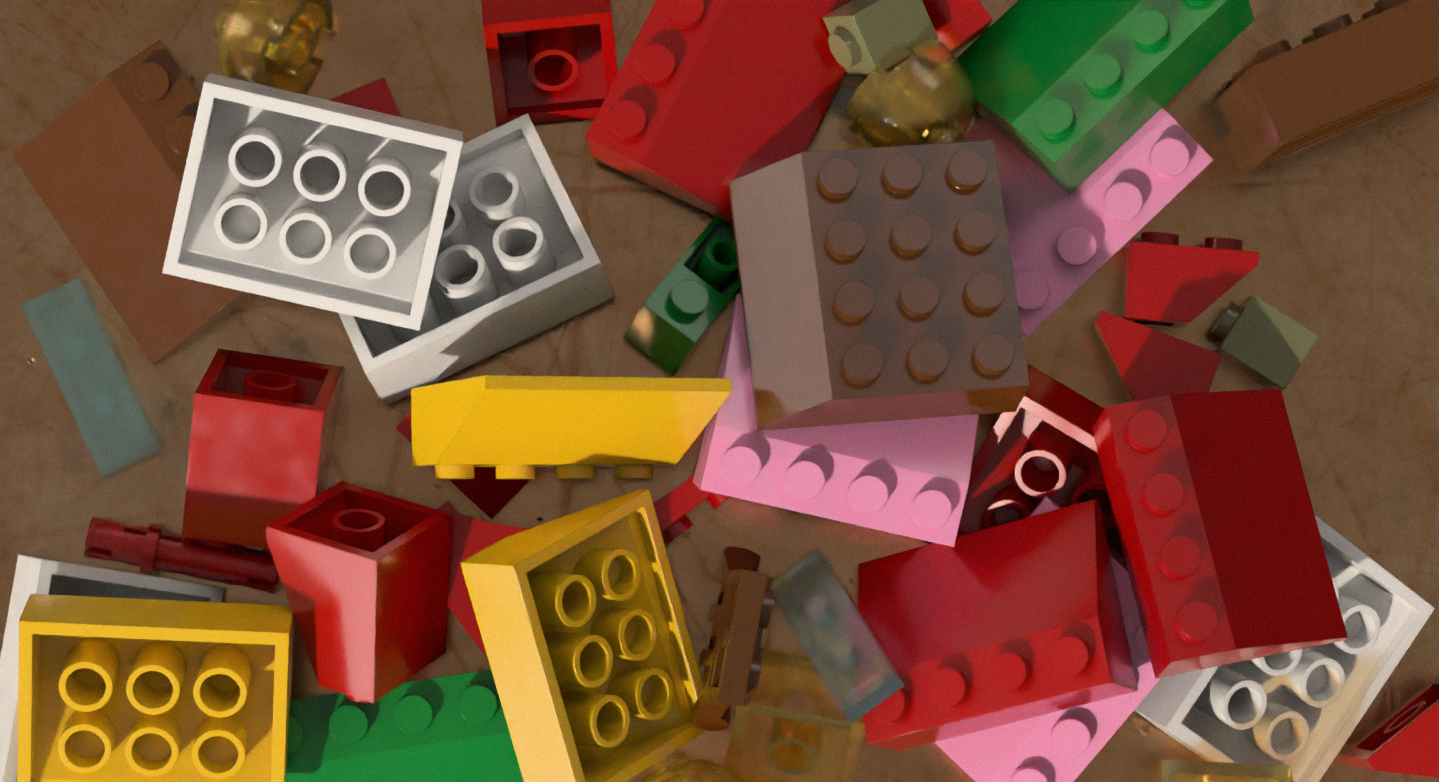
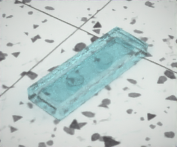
M78 277L21 304L101 476L106 478L163 451L83 279Z
M819 548L772 581L771 590L774 591V598L839 710L851 724L905 686L830 560Z

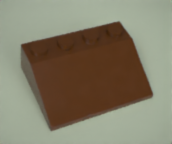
M161 39L106 75L12 155L154 365L257 296V294L162 273L201 93L173 52Z

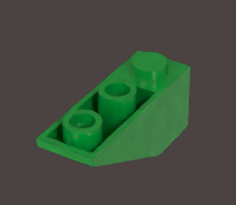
M717 216L712 219L643 303L623 336L626 341L672 376L685 363L740 292L732 223Z

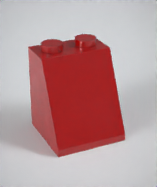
M218 348L194 393L182 527L183 537L199 539L202 544L214 548H229L236 544L263 548L264 552L272 555L266 541V526L326 490L344 367Z
M340 481L266 526V541L319 686L343 693L352 701L374 704L446 653L450 513Z

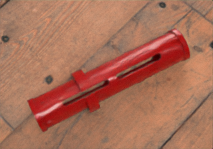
M93 516L89 524L84 556L87 558L111 560L140 567V573L154 575L156 570L224 584L249 587L274 594L276 591L279 574L272 555L267 554L263 550L249 549L238 545L229 548L209 547L202 544L199 539L183 537L177 533L164 531V525L150 523L149 528L117 523Z

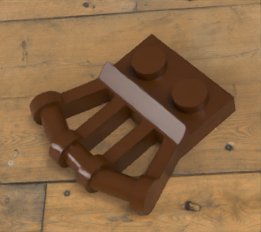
M726 547L724 549L720 564L723 582L717 605H710L707 619L708 622H713L709 648L702 649L699 665L705 666L702 692L693 706L692 724L708 731L728 729L731 717V709L728 706L730 704L747 706L750 702L751 694H755L762 668V656L759 655L763 629H767L773 611L774 591L771 590L772 582L768 578V574L758 572L761 557L751 550L740 547Z

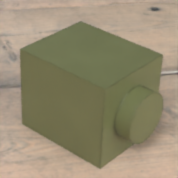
M852 0L822 17L830 34L828 44L831 53L836 61L846 69L848 75L879 74L939 39L922 0Z
M1255 294L1245 299L1241 306L1231 301L1211 331L1212 334L1220 338L1212 351L1221 354L1223 361L1265 388H1281V391L1287 388L1319 337L1318 334Z

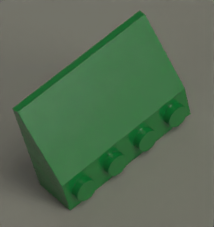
M1018 0L957 57L940 76L944 82L1070 195L1243 32L1255 18L1249 0Z
M491 669L403 682L374 704L352 701L340 692L292 699L290 701L286 782H524Z

